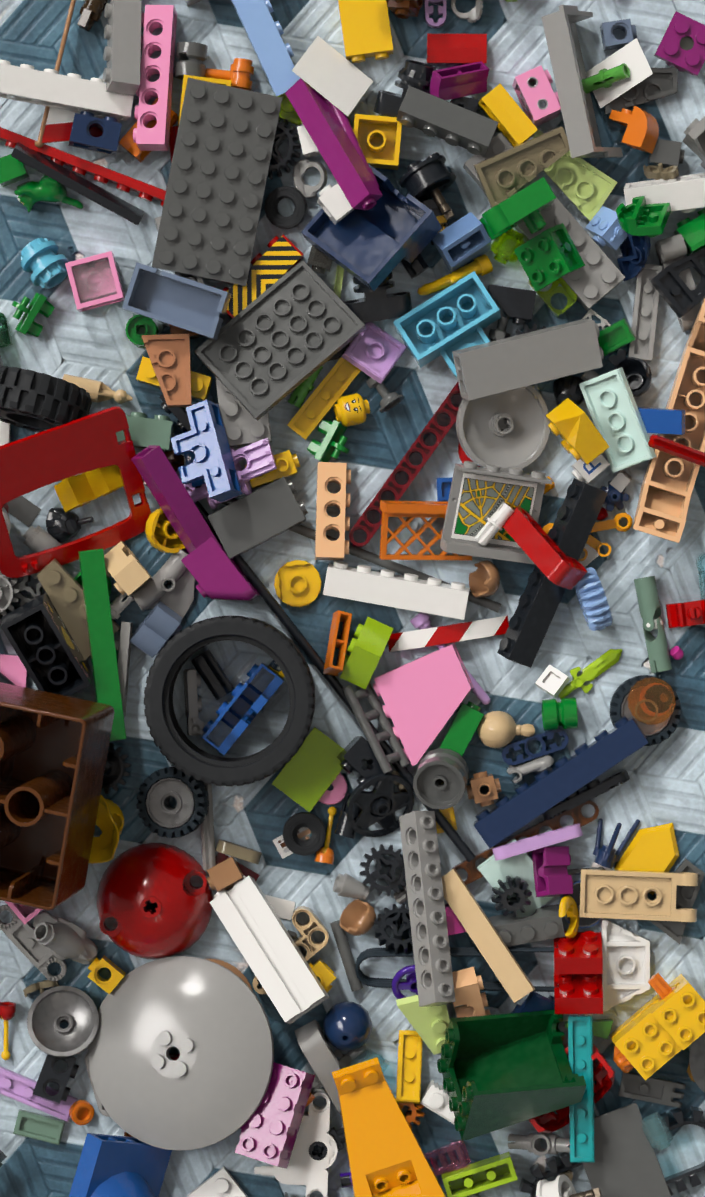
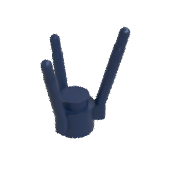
M600 818L598 820L596 843L593 855L596 856L594 862L601 866L612 868L614 862H618L622 851L640 824V820L637 819L616 851L614 845L622 824H617L609 846L603 844L602 848H600L603 820Z

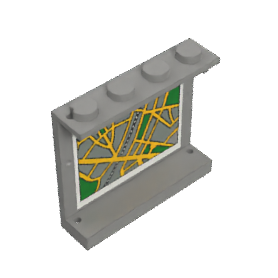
M464 461V464L455 463L439 548L447 553L536 565L503 527H501L502 531L498 530L486 546L478 543L475 540V536L488 522L487 518H491L502 502H505L513 510L517 506L523 508L538 523L545 484H552L553 481L545 477L546 473L539 471L525 474L522 469L509 468V471L500 470V466L487 464L486 468L477 467L478 463Z

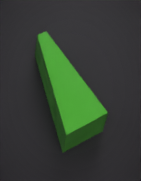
M593 1020V1036L608 1039L613 1020ZM568 1021L564 1023L565 1028H568Z

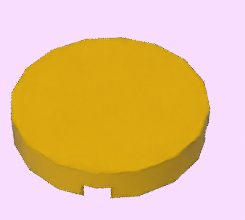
M294 560L287 562L279 569L275 576L274 587L277 596L282 602L292 607H303L309 605L317 598L321 591L322 581L319 572L313 565L306 561Z

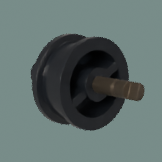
M436 152L421 163L416 161L407 167L408 172L400 178L399 185L402 188H406L409 194L421 203L433 198L446 220L454 217V213L441 193L456 180V175L447 169L445 157Z

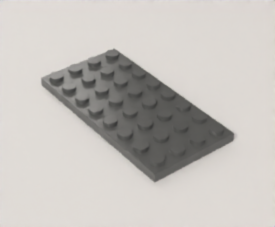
M193 78L187 79L151 267L246 287L282 97Z

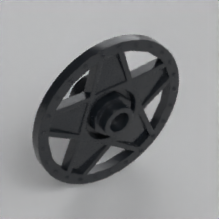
M378 774L366 779L355 788L348 799L346 817L350 826L358 834L366 837H381L394 832L400 827L399 819L396 821L395 811L406 806L402 815L412 812L414 806L413 790L404 778L395 774ZM394 781L402 784L407 792H394ZM378 782L375 790L370 792L363 791L369 785ZM354 804L362 809L355 821L352 815ZM376 822L383 828L374 831L365 830Z

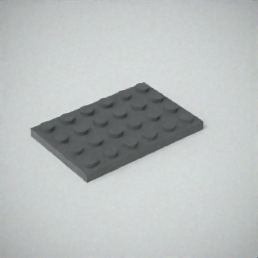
M301 260L220 329L217 340L209 338L194 352L258 421L364 331L366 327L325 282Z

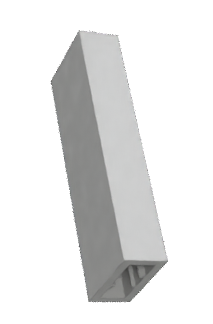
M585 318L452 351L461 398L470 401L603 367L602 360L604 359V354L598 343L600 335L598 325L594 320Z

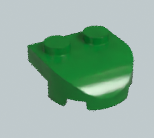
M645 196L633 198L632 204L627 206L621 203L616 209L617 219L621 228L633 236L655 237L661 235L671 213L670 203L646 204Z

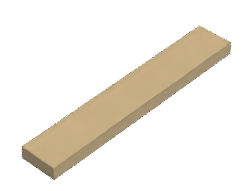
M452 869L442 876L445 900L512 1001L516 1003L535 990L456 869Z

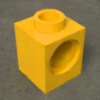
M104 955L101 960L96 957L90 964L88 969L91 972L87 977L110 994L125 976L126 972ZM100 968H108L111 971V977L109 979L101 978L99 976Z

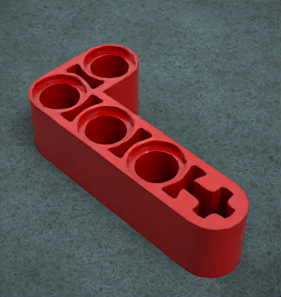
M517 506L502 526L543 574L555 585L572 590L587 573L586 568L580 562L564 554L523 508Z

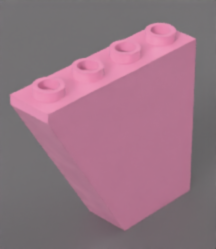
M455 643L374 678L375 683L373 684L377 696H382L385 703L382 706L383 711L388 719H392L394 727H392L393 732L398 740H401L404 746L403 750L412 766L416 765L425 755L474 687Z

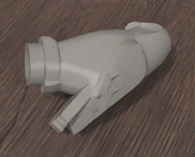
M46 910L41 913L39 912L33 919L35 940L43 946L50 948L51 952L58 959L65 960L70 958L81 964H90L95 960L98 948L92 940L86 937L87 932L66 919L52 916Z

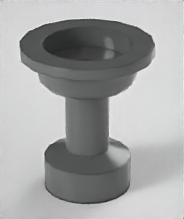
M373 378L368 379L366 382L370 389L376 388L382 397L379 410L381 413L392 409L404 399L403 394L390 393L383 382L380 384Z

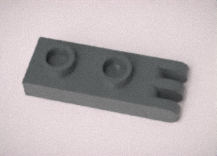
M622 1071L618 1096L681 1108L682 1103L673 1101V1098L683 1099L684 1093L675 1091V1088L685 1089L686 1084L655 1077H649L645 1081L640 1074L623 1073Z

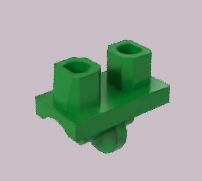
M37 292L32 300L24 296L20 304L13 301L12 306L17 308L13 317L19 320L23 314L15 330L25 335L27 333L38 337L43 326L34 321L36 315L40 313L49 318L55 307L46 300L47 297Z
M323 419L318 427V431L325 434V438L322 443L313 439L307 450L320 462H329L332 457L338 459L341 451L348 454L350 450L344 447L348 438L343 436L347 427L336 420L331 422Z

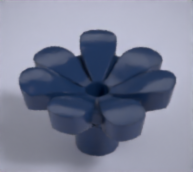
M611 481L608 482V488L601 486L600 489L608 493L603 503L607 504L606 510L612 512L614 507L617 510L624 509L622 502L628 501L630 498L629 494L623 493L626 488L620 493L610 485Z

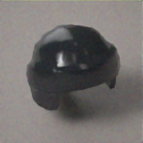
M623 349L618 350L617 356H609V361L615 365L613 370L623 368L633 397H639L648 391L651 386L652 373L644 360L626 357V352Z

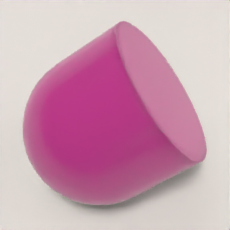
M675 646L670 650V655L675 660H680L683 658L684 652L679 646Z

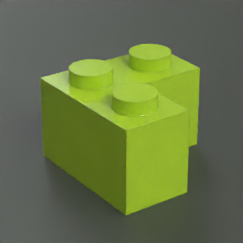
M367 617L364 625L359 623L354 637L358 639L352 638L347 649L351 654L350 656L345 655L344 667L340 678L366 690L394 628L370 617Z

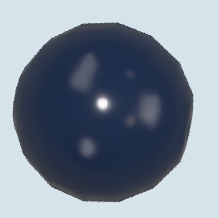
M344 1001L337 1003L329 1009L324 1018V1034L327 1041L340 1050L351 1051L359 1049L367 1042L372 1032L370 1015L362 1005L355 1002Z

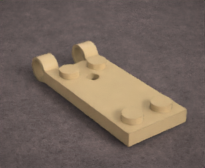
M581 869L579 917L697 922V909L676 908L677 885L698 886V873ZM650 891H654L657 897L654 900H649L647 894Z

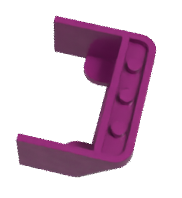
M210 537L181 560L199 583L195 587L204 598L207 596L211 599L252 601L260 595L213 537Z

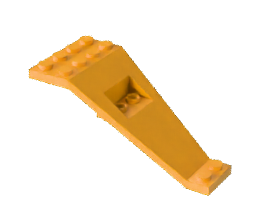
M378 1057L332 1072L338 1090L354 1197H446L383 1075Z

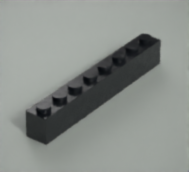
M576 478L573 479L572 484L567 489V495L557 512V518L553 527L549 530L548 536L566 556L578 561L608 493ZM536 565L533 572L529 575L528 584L524 593L519 598L517 609L509 621V627L504 638L500 641L497 652L506 659L529 668L532 667L566 588L551 582Z

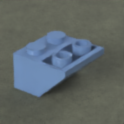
M472 212L439 232L432 239L450 273L471 263L475 258L491 250V239L483 224Z

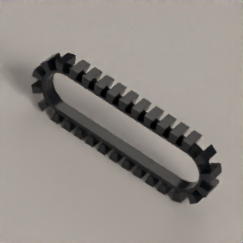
M691 1106V1118H683L680 1108L671 1110L676 1121L670 1124L666 1112L658 1115L657 1118L662 1127L655 1129L652 1118L644 1121L649 1138L687 1124L698 1125L705 1129V1123L700 1121L703 1114L702 1109ZM564 1152L559 1154L564 1163L562 1166L557 1167L556 1159L552 1156L545 1159L550 1170L542 1173L538 1163L529 1168L530 1173L536 1177V1180L532 1184L522 1178L519 1186L520 1192L530 1193V1197H534L537 1183L540 1180L583 1165V1163L570 1162V1154ZM705 1161L697 1166L666 1177L665 1181L670 1195H674L668 1185L672 1182H675L678 1193L687 1190L682 1180L685 1177L689 1176L692 1187L702 1184L696 1173L705 1171Z

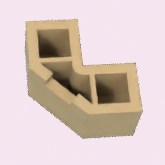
M123 541L119 542L104 555L106 575L108 577L112 576L115 579L116 583L113 585L122 595L127 593L128 596H131L152 578Z

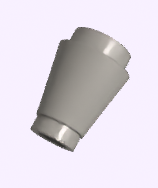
M339 873L334 882L333 892H336L338 896L366 900L370 887L363 885L362 882L346 873L344 875Z

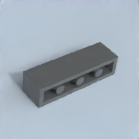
M409 86L396 119L406 127L417 128L430 137H439L449 145L460 146L467 149L471 154L482 156L486 155L499 123Z

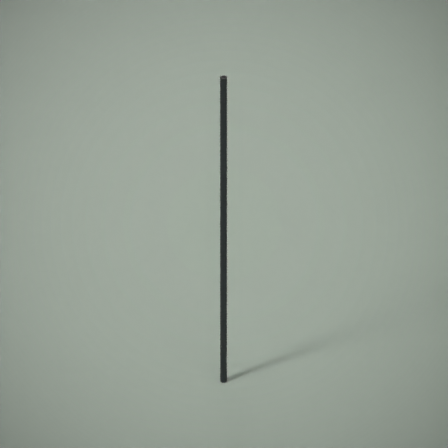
M199 501L194 502L213 535L222 546L207 517L209 514ZM240 555L232 559L355 716L342 690L344 688L335 676L323 674L324 661L243 557ZM369 721L374 733H379L371 721ZM386 741L380 742L385 755L394 753ZM398 761L391 763L401 777L408 782L414 792V777L406 766L401 768ZM424 805L428 811H435L436 822L468 862L476 857L442 812L439 809H432Z

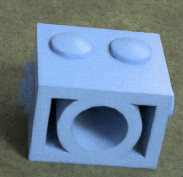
M605 206L601 207L585 227L593 235L592 239L601 247L606 245L614 250H617L628 236V233L621 228L616 212Z

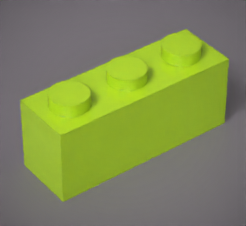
M509 1152L441 1173L448 1197H466L518 1180Z

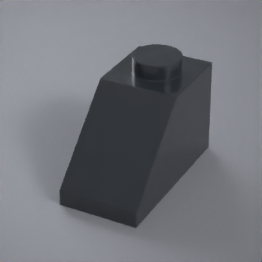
M496 285L488 286V293L508 319H513V324L526 325L527 322L532 321L536 291Z

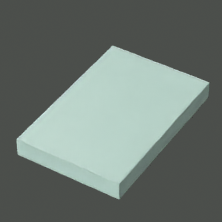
M513 838V839H512L510 842H508V843L515 842L516 839ZM527 853L495 861L493 854L477 867L492 887L499 888L500 886L497 881L500 879L505 883L506 876H510L512 881L518 876L521 882H527L529 885L527 890L532 892V895L528 897L531 905H523L526 910L525 913L518 909L517 918L531 916L536 912V909L541 908L553 898L536 897L533 861ZM513 893V895H508L507 898L510 899L516 895Z

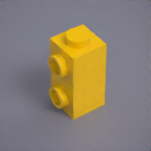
M290 450L273 455L277 469L251 479L252 488L274 482L282 477L286 478L298 474L296 468L301 466L296 453L291 455Z

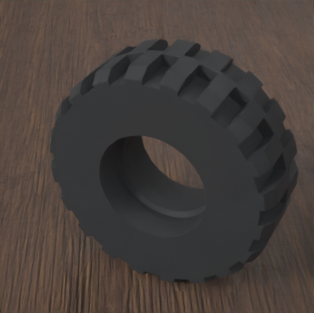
M0 367V421L31 431L42 432L89 415L92 400L89 392H86L85 389L48 374L17 367Z

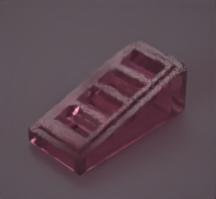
M462 1140L424 1153L426 1158H429L435 1176L465 1167L471 1162ZM454 1150H456V1153H457V1155H458L459 1161L457 1160V1157H456V1154H455ZM447 1152L451 1160V1164H448L447 1158L445 1156V1153ZM435 1156H439L442 1167L439 1168Z

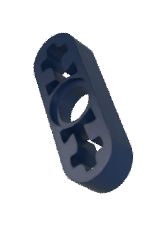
M562 729L549 730L504 746L501 753L502 759L509 765H517L564 749L568 744L569 738ZM554 733L564 736L560 746H557L556 743L548 744L551 749L546 750V744L542 739L543 736H547V741L554 738ZM532 740L540 741L542 749L539 753L533 754L528 750V744ZM524 743V750L528 757L523 758V753L516 755L515 761H512L511 758H506L509 748L517 751L521 749L519 744Z

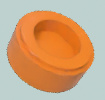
M78 1100L70 1107V1118L78 1125H86L94 1117V1108L88 1101Z

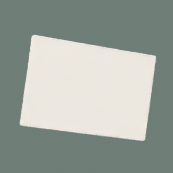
M637 38L586 72L588 78L598 74L602 69L609 70L623 63L630 70L629 78L615 82L609 88L602 87L593 91L600 108L653 74Z

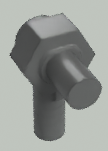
M501 317L498 320L497 328L490 329L488 338L491 339L490 342L510 337L511 334L506 332L508 318Z

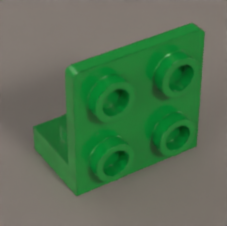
M563 223L543 231L514 250L535 291H539L561 277L585 266Z

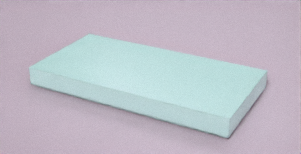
M622 367L579 384L593 423L609 445V448L605 450V454L613 473L656 457L654 449L648 445L650 439Z

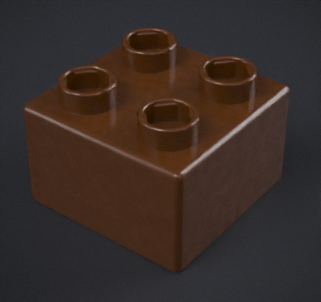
M0 682V900L43 910H53L84 888L115 714L112 706Z

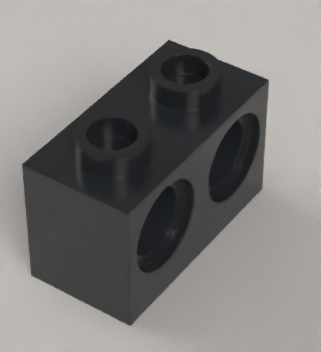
M47 1054L34 1088L33 1096L60 1105L61 1100L66 1102L71 1089L67 1087L70 1078H75L79 1065L75 1064L77 1058L72 1056L54 1057ZM59 1060H63L68 1064V1069L63 1073H59L54 1069L55 1063ZM49 1083H56L60 1090L58 1094L51 1096L46 1093V1086Z

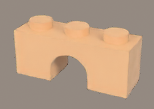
M474 967L452 972L455 993L453 1005L457 1018L491 1015L489 1009H484V1007L488 1006L485 992L480 993L484 986L481 975L476 976Z

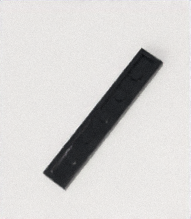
M17 142L11 154L12 157L135 225H139L144 211Z

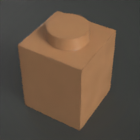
M233 857L207 870L209 874L207 881L211 889H216L218 892L227 891L233 888L234 884L244 879V875L236 859Z

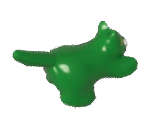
M46 175L41 178L40 182L28 181L22 183L14 191L15 195H18V201L26 207L28 212H31L33 205L38 201L62 202L79 209L84 207L78 200L67 196L66 187Z

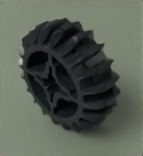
M280 116L276 130L282 133L275 135L274 144L276 143V145L273 146L275 154L273 151L271 154V158L278 164L269 165V180L273 179L272 172L277 171L279 178L282 177L281 169H284L286 173H290V168L287 165L290 164L294 167L297 165V162L292 157L300 158L301 156L299 152L294 151V149L302 148L301 143H294V141L299 139V135H291L296 129L295 126H290L287 129L286 127L289 123L287 119L282 124H279ZM287 138L289 141V151L283 159L278 148Z

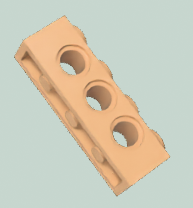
M318 462L315 560L343 561L344 555H349V540H345V531L350 529V517H345V508L350 507V493H346V484H351V470L346 469L347 463ZM335 482L339 484L341 490L335 494L330 493L327 485ZM336 506L340 514L337 517H330L326 512L327 508ZM328 530H336L339 533V538L336 541L328 540L326 537Z

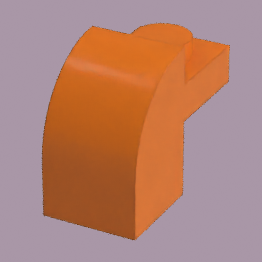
M634 106L633 111L622 108L621 112L612 110L609 119L620 125L627 126L622 143L631 148L652 154L659 135V126L654 116L637 106Z

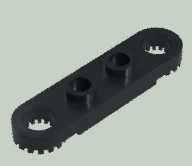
M624 770L601 782L599 779H595L586 784L587 789L581 792L577 790L565 800L544 812L542 816L545 821L555 818V815L559 816L565 811H569L619 786V782L623 784L630 777L627 771Z

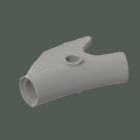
M181 549L178 553H172L156 574L132 594L133 599L143 612L153 609L161 601L183 619L194 600L195 578L181 561L188 553Z

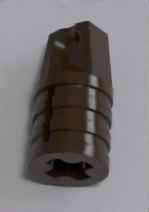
M85 0L79 12L81 16L77 25L89 32L95 21L98 22L101 18L108 0Z

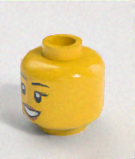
M358 393L339 397L337 404H334L336 420L345 427L364 423L366 421V414L370 413L368 400H363L362 396Z

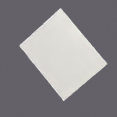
M319 36L316 37L292 69L296 75L346 116H349L373 83V80Z

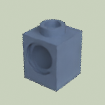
M630 19L604 22L600 26L604 51L620 49L637 38L636 26L631 25ZM616 29L623 30L625 38L622 40L616 39L613 31Z

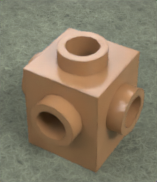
M487 771L473 774L474 778L469 779L470 785L466 786L469 800L474 799V803H480L481 807L495 804L494 800L499 799L497 793L502 792L499 778L494 779L493 774H487ZM483 785L489 788L486 794L480 793V787Z

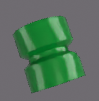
M134 315L126 324L125 331L128 339L132 344L140 348H145L141 335L159 334L158 326L153 319L142 315Z
M562 698L560 702H557L556 699L542 700L544 731L557 730L559 726H562L564 729L578 728L576 698Z

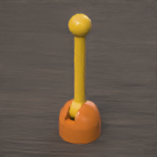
M331 806L327 810L329 819L324 847L317 851L315 862L334 863V852L329 848L333 818L337 813V809Z

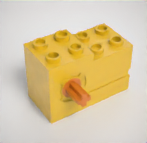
M659 973L653 975L648 983L656 991L657 995L609 1035L615 1044L613 1061L623 1073H629L635 1068L646 1081L678 1052L684 1051L705 1033V1001L682 974L669 984Z

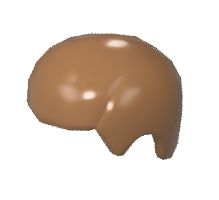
M488 560L474 564L478 568L469 574L471 594L475 598L494 595L500 584L498 568Z
M355 899L343 910L340 917V927L351 935H364L374 925L376 919L374 907L368 902Z

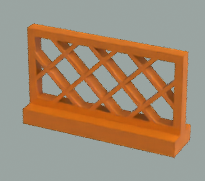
M380 500L382 522L379 559L472 561V556L454 553L447 554L445 551H442L440 554H434L430 549L436 541H441L443 531L442 529L438 533L431 524L437 518L445 520L448 501ZM389 517H397L402 522L394 532L388 528ZM415 517H420L425 524L415 533L408 524ZM406 527L413 536L403 544L396 536ZM429 527L436 536L426 545L419 536ZM392 539H395L401 547L394 554H386L387 544ZM417 539L423 548L417 554H412L407 547Z

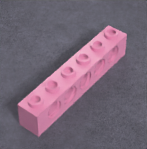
M145 5V13H141V27H144L143 36H141L140 86L136 91V95L139 96V105H135L134 111L135 119L138 122L137 128L133 130V142L137 144L140 151H169L177 11L174 5ZM155 29H163L160 35H152ZM155 51L161 52V55L158 58H151V55ZM154 74H159V75H160V77H159V79H158L157 81H155V82H150V81H149V79H150V77H151L152 75H154ZM152 97L158 98L156 104L148 105V101ZM149 121H157L153 128H146Z

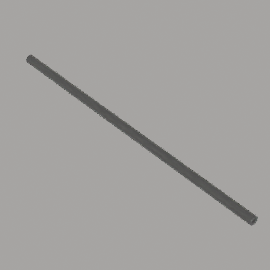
M233 498L222 504L228 506L238 500ZM301 524L289 529L315 540L316 530ZM326 535L327 539L330 541L337 540L334 537ZM349 544V554L395 571L401 575L405 573L418 575V579L428 580L429 577L435 578L392 560H381L379 555ZM469 591L468 601L497 613L499 612L500 603L485 597L475 598Z

